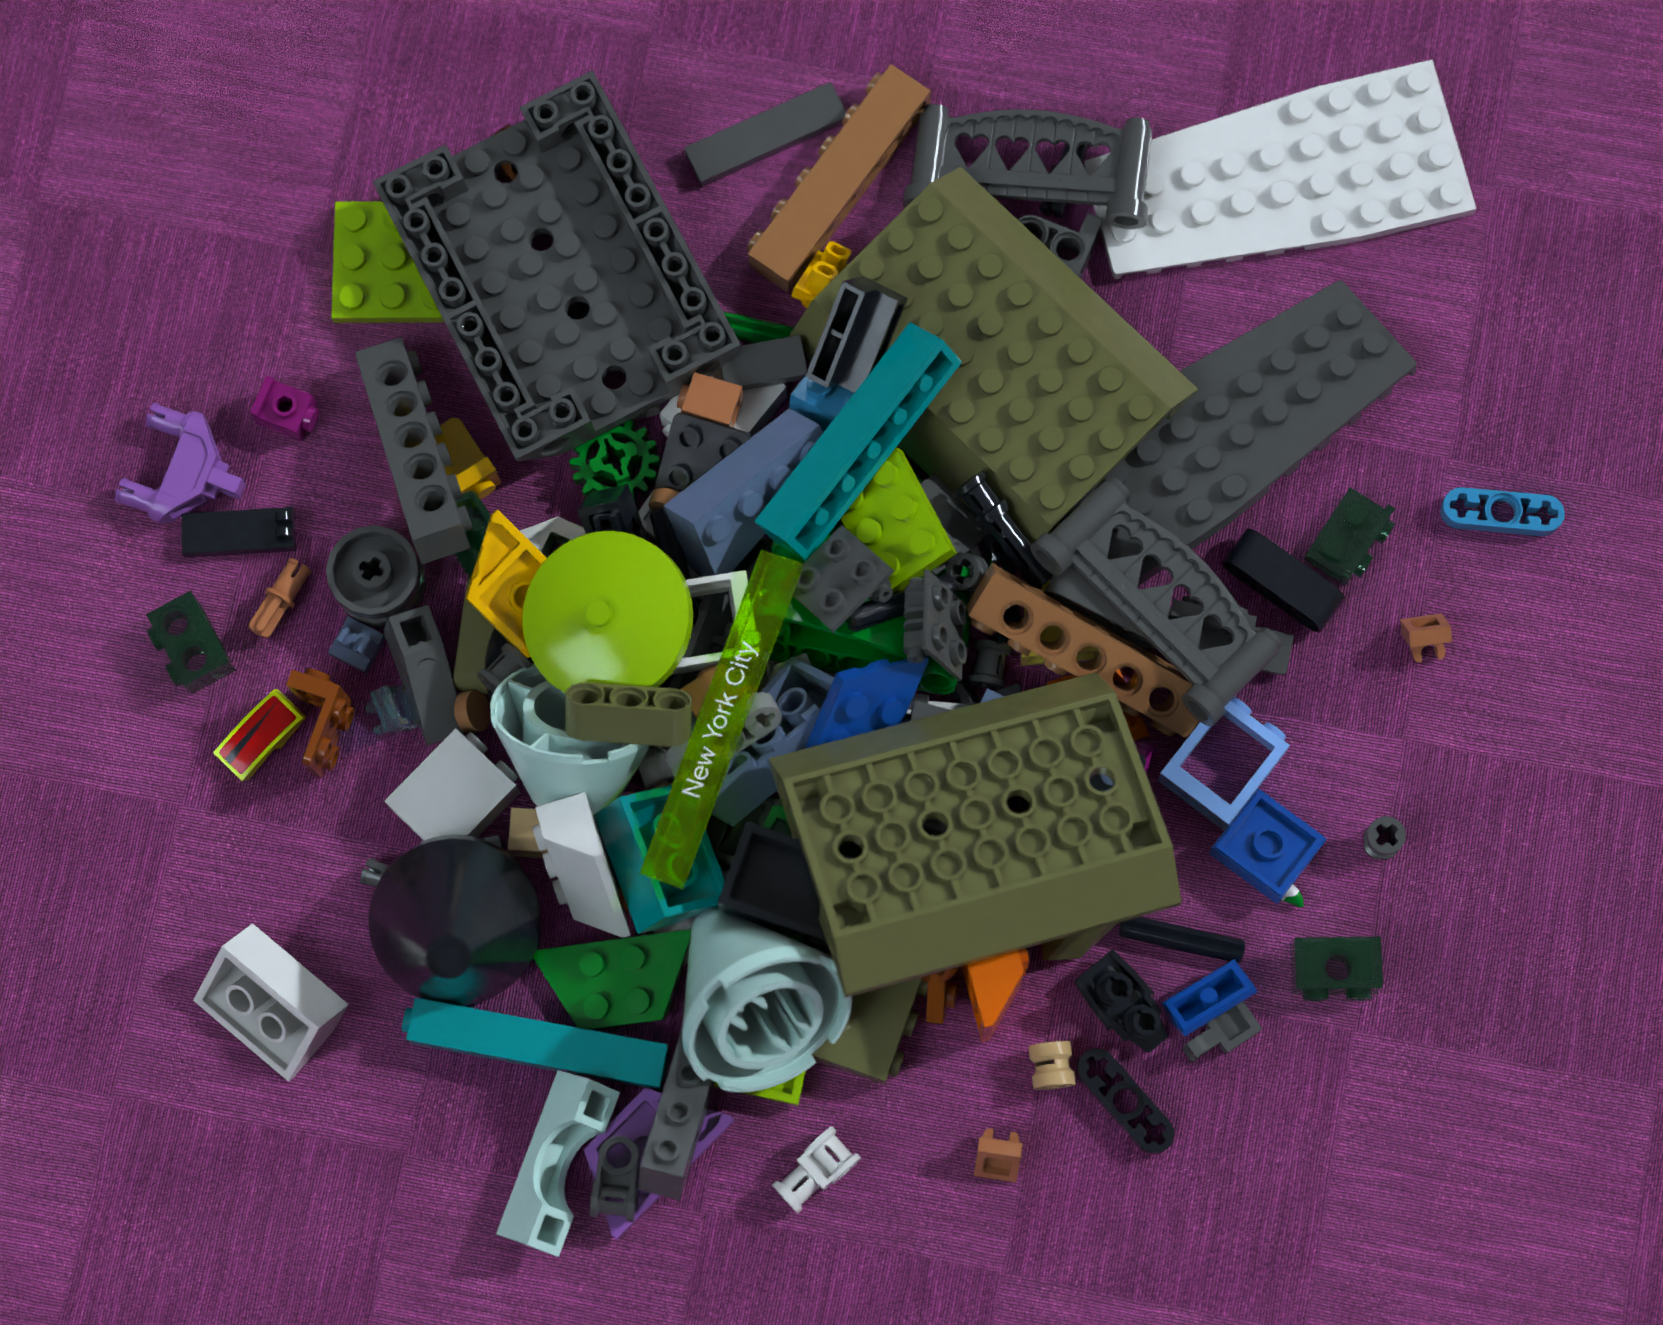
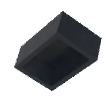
M747 821L717 902L720 911L829 948L819 919L820 902L799 839H793V837ZM840 853V855L843 856L844 858H847V859H855V858H852V857H850V856H847V855H844V854H841V853Z

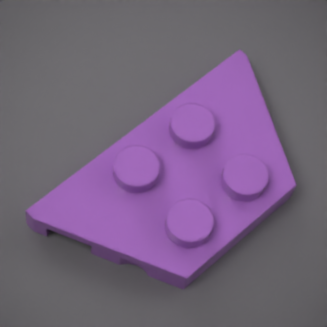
M644 1088L608 1124L605 1133L598 1135L584 1149L594 1179L597 1173L601 1146L607 1139L613 1136H623L633 1140L641 1151L642 1161L662 1093ZM707 1109L691 1165L735 1122L730 1115ZM626 1144L614 1146L609 1153V1161L616 1169L626 1167L632 1158V1152ZM639 1190L634 1222H627L626 1217L605 1214L611 1235L618 1241L661 1196ZM606 1197L605 1201L623 1203L624 1199Z

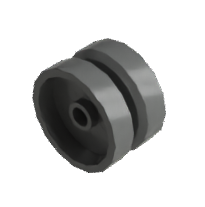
M377 525L354 529L341 537L330 552L326 566L328 586L338 603L349 617L366 626L374 628L385 627L388 617L416 609L422 601L426 586L424 569L408 540L393 529ZM376 574H382L381 577L374 576V575H376Z

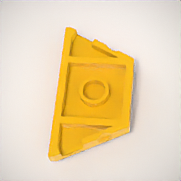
M495 510L490 516L465 599L526 658H529L530 654L526 647L522 625L524 601L535 573L547 557L499 510Z

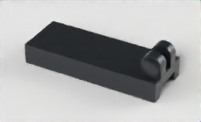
M293 507L183 513L181 514L182 554L185 558L297 551L294 522L296 511Z

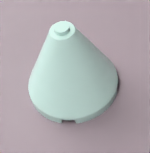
M712 908L701 913L694 920L691 927L682 1032L684 1052L694 1071L703 1081L707 1078L716 1081L721 1090L751 1092L782 1084L813 1066L816 1061L812 1054L827 1039L832 1044L836 1043L847 1024L851 1012L852 996L845 998L833 960L823 952L750 920L720 911L719 908Z

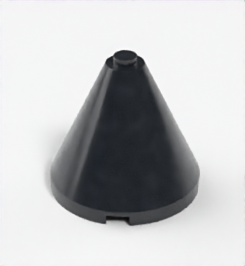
M446 835L430 838L395 858L385 869L376 885L370 904L368 923L373 950L389 977L405 991L418 998L453 1005L478 1003L490 999L510 987L530 964L539 942L541 930V909L535 886L532 885L528 876L520 867L521 864L499 846L480 838L465 835Z

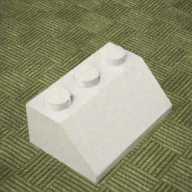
M579 793L535 807L539 825L533 826L532 829L539 851L548 850L547 853L542 855L549 878L558 877L557 880L553 881V886L559 904L568 903L574 920L622 938L630 936L615 875L586 793Z
M253 923L221 947L193 1000L288 1082L296 1076L331 1035L349 1005Z

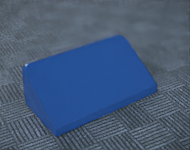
M1235 959L1162 1002V1006L1168 1020L1185 1037L1258 991Z

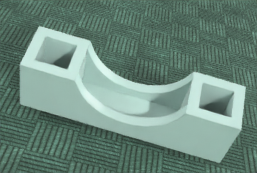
M557 1071L498 1227L497 1235L559 1257L574 1217L565 1200L564 1188L568 1168L573 1157L584 1143L597 1135L605 1133L620 1092L588 1078Z

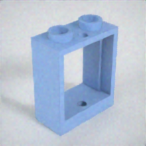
M1236 697L1224 707L1226 711L1224 716L1269 749L1271 753L1232 804L1227 803L1181 768L1182 764L1211 728L1201 722L1165 766L1157 780L1223 831L1228 828L1290 746L1284 741L1286 736L1280 729L1269 722L1262 725L1250 716L1252 710Z

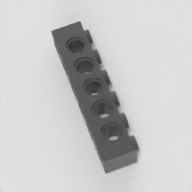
M402 337L355 352L410 535L421 563L425 564L470 549L466 531L472 530L473 527L465 505L457 507L456 499L463 497L455 473L447 475L445 469L453 465L445 442L437 444L435 438L443 435L435 411L427 413L426 406L433 404L425 380L417 381L416 376L423 374L416 351L407 352Z

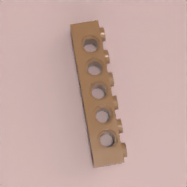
M991 563L966 605L968 616L972 617L970 623L989 635L997 631L1009 638L1007 644L1024 655L1028 656L1032 651L1045 658L1043 664L1061 676H1065L1067 672L1076 677L1097 672L1115 691L1123 711L1134 717H1137L1139 713L1153 719L1152 726L1167 736L1173 737L1175 733H1178L1185 738L1189 737L1198 720L1185 707L1182 696L1193 684L1178 669ZM1012 605H1020L1026 609V613L1019 621L1010 622L1003 617L1005 610ZM1058 626L1062 629V634L1054 642H1045L1040 639V634L1044 628ZM1086 646L1097 648L1098 655L1093 661L1083 663L1076 659L1078 652ZM1121 667H1130L1135 670L1131 680L1125 683L1114 681V673ZM1164 687L1170 690L1168 699L1162 703H1153L1149 700L1150 694L1157 688Z

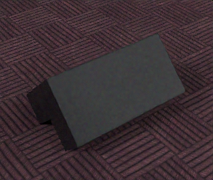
M865 276L842 281L805 377L826 388L839 385L855 393L887 352L908 298Z

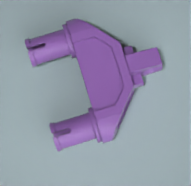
M153 403L149 410L154 412V415L147 414L146 427L179 437L178 445L160 487L153 489L123 478L118 484L120 487H123V491L116 489L115 502L145 511L152 521L165 524L181 518L183 513H191L207 504L209 499L216 500L218 493L241 499L246 483H244L242 478L227 473L229 466L221 460L205 415L197 411H190L184 414L161 406L158 403Z

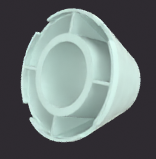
M532 664L527 669H519L505 678L496 688L491 699L492 724L530 798L537 806L585 792L594 816L599 810L622 796L650 745L582 741L568 736L565 732V693L553 686L540 673L535 664Z

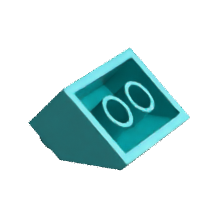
M683 782L620 796L594 814L638 934L672 926L697 916L706 910L719 907L717 902L725 880L692 795L682 792L684 789H688Z

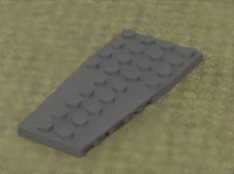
M1338 280L1180 370L1198 388V392L1170 420L1165 417L1079 505L1103 482H1109L1112 478H1116L1130 492L1127 505L1131 509L1150 518L1179 538L1190 549H1194L1229 525L1270 492V486L1284 475L1287 478L1300 467V461L1315 449L1319 452L1331 442V436L1346 424L1351 426L1359 420L1361 412L1374 401L1385 399L1392 393V387L1408 374L1413 376L1416 373V361L1343 281ZM1115 527L1112 530L1107 559L1138 555L1141 553V545L1137 540L1129 539V533L1125 528ZM1145 557L1143 559L1138 586L1163 570L1159 569V563L1155 558Z

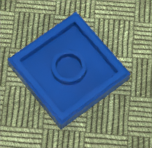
M1258 788L1208 854L1274 903L1278 904L1323 846L1327 838Z

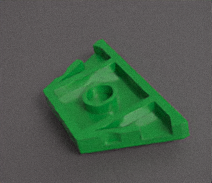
M691 929L540 949L535 951L533 959L577 1028L593 1030L661 1021L667 1019L673 1001L672 994L674 988L679 984L684 970L682 965L690 945Z

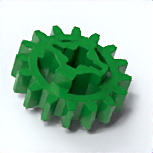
M630 419L625 422L623 427L616 426L573 448V452L579 457L569 459L571 469L580 471L576 472L572 477L575 485L586 483L582 488L585 498L589 493L612 488L601 485L600 483L603 481L617 486L628 483L634 502V494L639 491L645 496L649 494L646 481L656 482L657 473L651 468L660 466V458L656 455H650L657 450L655 440L644 442L648 436L645 427L634 432L633 420ZM613 438H621L630 442L624 444L613 440ZM597 445H599L600 448L597 452L596 457L590 459V463L588 464V459L591 452ZM608 450H611L613 456H616L617 460L621 462L622 475H619L617 469H614L613 465L610 464ZM640 462H642L639 474L632 481L630 477L634 468L640 466Z

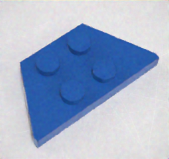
M925 656L924 661L921 663H911L907 659L890 663L885 658L872 662L864 668H851L836 673L805 748L901 724L930 658Z

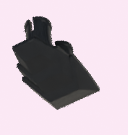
M1114 949L1110 950L1073 981L1108 1031L1112 1028L1125 1042L1129 1039L1141 1049L1150 1053L1168 1038L1159 1016L1161 1010L1151 996L1154 992Z

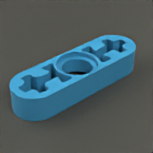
M1464 487L1451 490L1444 498L1440 507L1443 521L1452 528L1532 536H1549L1560 527L1565 516L1562 503L1550 495ZM1457 499L1464 500L1465 507L1478 508L1480 500H1484L1485 505L1482 509L1483 520L1477 519L1480 511L1469 510L1461 518L1457 516V510L1451 509L1450 506H1454ZM1500 501L1508 503L1514 512L1513 519L1508 522L1495 520L1491 514V506ZM1522 504H1527L1525 513H1537L1541 506L1547 507L1549 515H1554V518H1551L1547 525L1541 524L1540 517L1529 515L1524 520V524L1519 523L1523 513Z

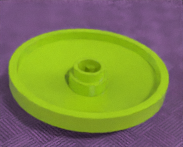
M599 531L589 533L560 546L542 563L535 573L524 601L523 634L526 647L537 669L553 686L566 693L570 686L586 682L658 687L674 672L688 647L693 626L692 599L680 569L657 546L643 538L624 532Z

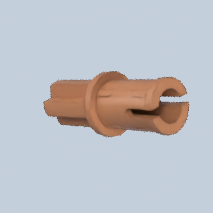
M293 558L287 560V564L271 588L267 587L264 591L266 597L248 624L252 632L262 638H269L287 609L294 608V598L312 573L306 565L302 564L295 577L292 578L298 568L299 561Z

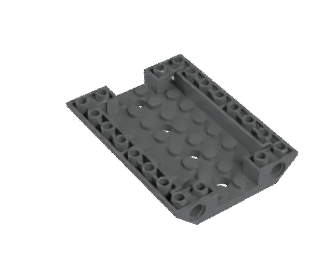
M593 70L520 106L519 108L524 118L523 121L453 156L445 144L372 181L517 462L564 454L679 395L683 384L690 385L694 372L712 377L741 348L738 338ZM503 164H511L512 167L518 170L516 178L509 183H501L496 180V175ZM540 234H548L553 237V244L545 251H537L531 247L533 239ZM576 302H584L590 306L587 316L580 320L571 319L567 315L569 307ZM612 371H621L626 375L624 385L618 389H610L604 385L606 375Z

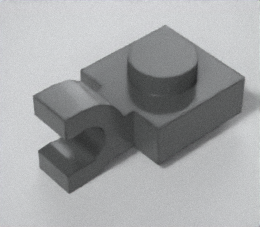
M1241 1002L1206 1023L1204 1026L1207 1030L1186 1043L1182 1050L1191 1063L1216 1045L1226 1055L1259 1033L1262 1028L1245 1003Z

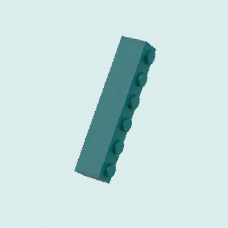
M909 322L754 522L774 542L806 561L817 550L885 460H887L957 370L962 361L941 338Z

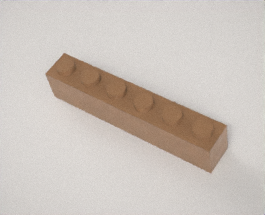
M890 64L883 75L878 72L871 79L865 91L868 95L859 106L853 104L842 120L844 127L836 137L830 135L825 140L818 153V156H820L819 160L812 169L807 166L800 173L794 185L797 188L789 200L785 198L780 200L771 214L773 221L764 232L758 230L747 246V251H749V267L788 294L798 283L817 251H822L920 120V114L924 111V107L930 104L931 90L892 64Z

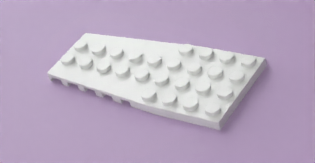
M1433 60L1317 86L1152 139L1144 203L1148 205L1147 223L1142 228L1123 229L1112 226L1105 220L1107 206L1093 205L1096 216L1103 219L1101 236L1114 279H1120L1124 274L1144 271L1147 274L1159 273L1163 268L1176 266L1198 267L1203 262L1226 259V262L1242 260L1243 256L1265 253V256L1283 254L1287 249L1300 247L1309 250L1354 243L1473 215L1476 211V205ZM1110 153L1086 160L1084 168L1087 174L1091 176Z

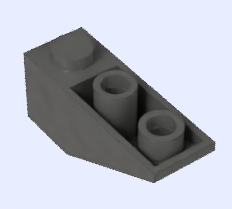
M425 605L388 617L383 633L426 746L444 741L455 728L460 733L465 734L466 732L458 726L454 716V703L457 694L443 642L429 606Z

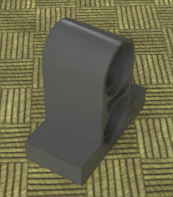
M1087 213L1079 233L1038 216L1027 215L1018 219L1081 279L1101 233L1102 218ZM1069 248L1074 250L1078 257L1067 261L1061 259L1057 252L1061 249Z

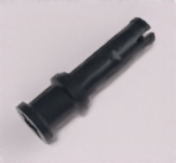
M982 470L959 486L953 492V495L956 498H962L975 515V524L982 529L987 528L1028 583L1038 589L1049 581L1053 574L1036 560L1030 549V541L1007 513L1009 510L1008 503L1005 499L997 497L984 480L986 474Z

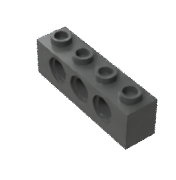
M683 1026L641 1161L638 1190L680 1201L715 1081L708 1078L703 1081L690 1064L683 1048Z

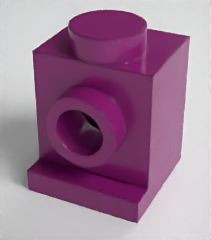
M266 375L252 405L250 414L256 424L302 441L306 431L311 432L314 429L319 417V409H317L318 404L313 395L277 382L274 378ZM284 401L293 404L292 408L287 412L280 411Z

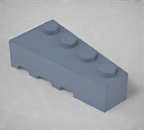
M790 408L664 505V509L688 564L693 570L705 577L731 573L765 535V532L754 521L823 434L819 424Z
M794 656L789 658L761 691L772 695L782 714L780 724L767 735L710 770L705 779L694 780L703 783L704 786L689 791L699 795V798H695L707 812L734 827L777 791L768 759L806 749V744L834 677ZM726 732L718 742L728 739L733 732ZM690 781L683 782L687 788L699 785Z

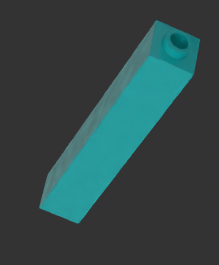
M416 997L413 1008L406 1007L402 1021V1032L407 1033L406 1040L413 1045L552 1071L559 1070L574 1075L659 1091L663 1090L671 1050L668 1044Z

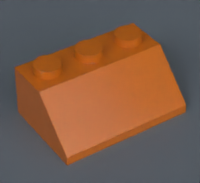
M1026 948L961 966L981 1043L991 1039L1020 989L1022 978L1026 976V970H1028L1027 964H1030Z

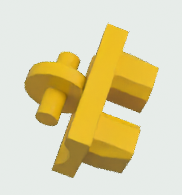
M829 241L824 252L817 251L794 287L791 297L797 300L800 299L804 307L808 308L812 300L848 265L847 262L852 251L836 242Z

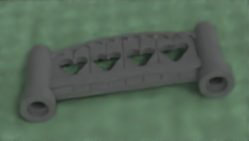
M938 104L926 105L924 111L920 114L911 184L905 187L903 207L906 208L931 182L962 167L994 198L1107 206L1105 220L1110 225L1123 229L1142 228L1147 223L1148 205L1144 203L1152 139L1150 122L1144 118L1133 117L1127 119L1126 124L1121 129L1071 114L1030 109L996 110L950 117L945 106ZM962 136L970 137L972 140L979 137L986 138L989 141L988 147L968 168L955 146L956 140ZM1001 139H1008L1012 143L1018 140L1027 141L1029 143L1028 150L1010 170H1007L995 148L996 143ZM1041 142H1049L1053 146L1058 143L1068 144L1070 147L1069 152L1053 171L1048 173L1036 152L1037 145ZM1084 144H1088L1094 149L1101 145L1107 146L1111 150L1109 156L1089 176L1076 154L1078 147Z
M1112 478L1109 482H1103L1050 534L1043 533L1030 546L1031 552L1036 560L1053 575L1060 576L1072 565L1193 684L1182 696V701L1188 711L1198 721L1212 727L1225 715L1224 707L1278 654V649L1282 645L1281 640L1269 628L1264 627L1260 631H1254L1231 593L1213 570L1171 532L1145 515L1131 509L1127 505V499L1130 497L1129 490L1121 481ZM1115 527L1125 528L1129 533V539L1137 540L1140 543L1141 553L1108 560L1107 556L1112 530ZM1145 557L1155 558L1159 563V569H1165L1171 574V583L1139 590L1138 582L1143 559ZM1178 586L1186 588L1190 599H1196L1200 602L1202 606L1201 613L1169 620L1168 614L1173 589ZM1208 616L1216 618L1220 624V629H1226L1231 633V644L1199 650L1204 618Z

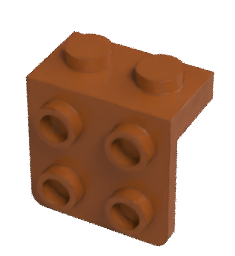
M306 668L304 673L292 669L286 686L301 702L322 708L305 751L302 764L314 776L323 778L326 770L332 771L337 763L340 747L336 746L341 731L347 732L350 728L355 708L351 707L353 701L340 685L329 680L330 676L312 668Z

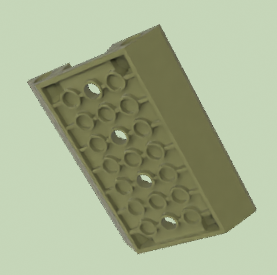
M1097 672L768 759L793 839L799 838L820 902L819 919L845 998L1181 905L1182 901L1171 840L1117 695ZM1103 774L1112 780L1113 787L1108 791H1098L1091 786L1089 779L1094 775ZM1015 796L1023 797L1029 802L1031 808L1025 813L1017 814L1009 810L1006 801ZM929 819H938L946 825L947 831L940 836H931L924 831L922 825ZM852 841L860 845L863 853L855 859H847L840 855L838 847L844 842Z

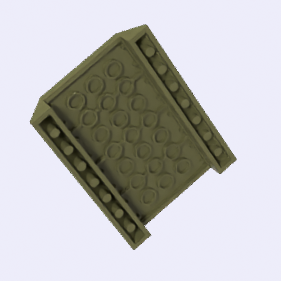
M962 167L931 182L812 300L788 336L800 335L804 357L811 363L842 281L865 276L907 297L908 300L889 348L909 322L941 338L962 363L897 446L929 477L935 473L952 492L983 470L986 474L984 480L999 499L1006 500L1009 508L1007 511L1008 515L1031 544L1043 533L1050 534L1165 417L1170 420L1198 392V388ZM958 498L969 509L962 498Z

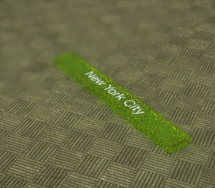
M763 550L760 551L639 874L683 890L802 572L803 565L800 562Z

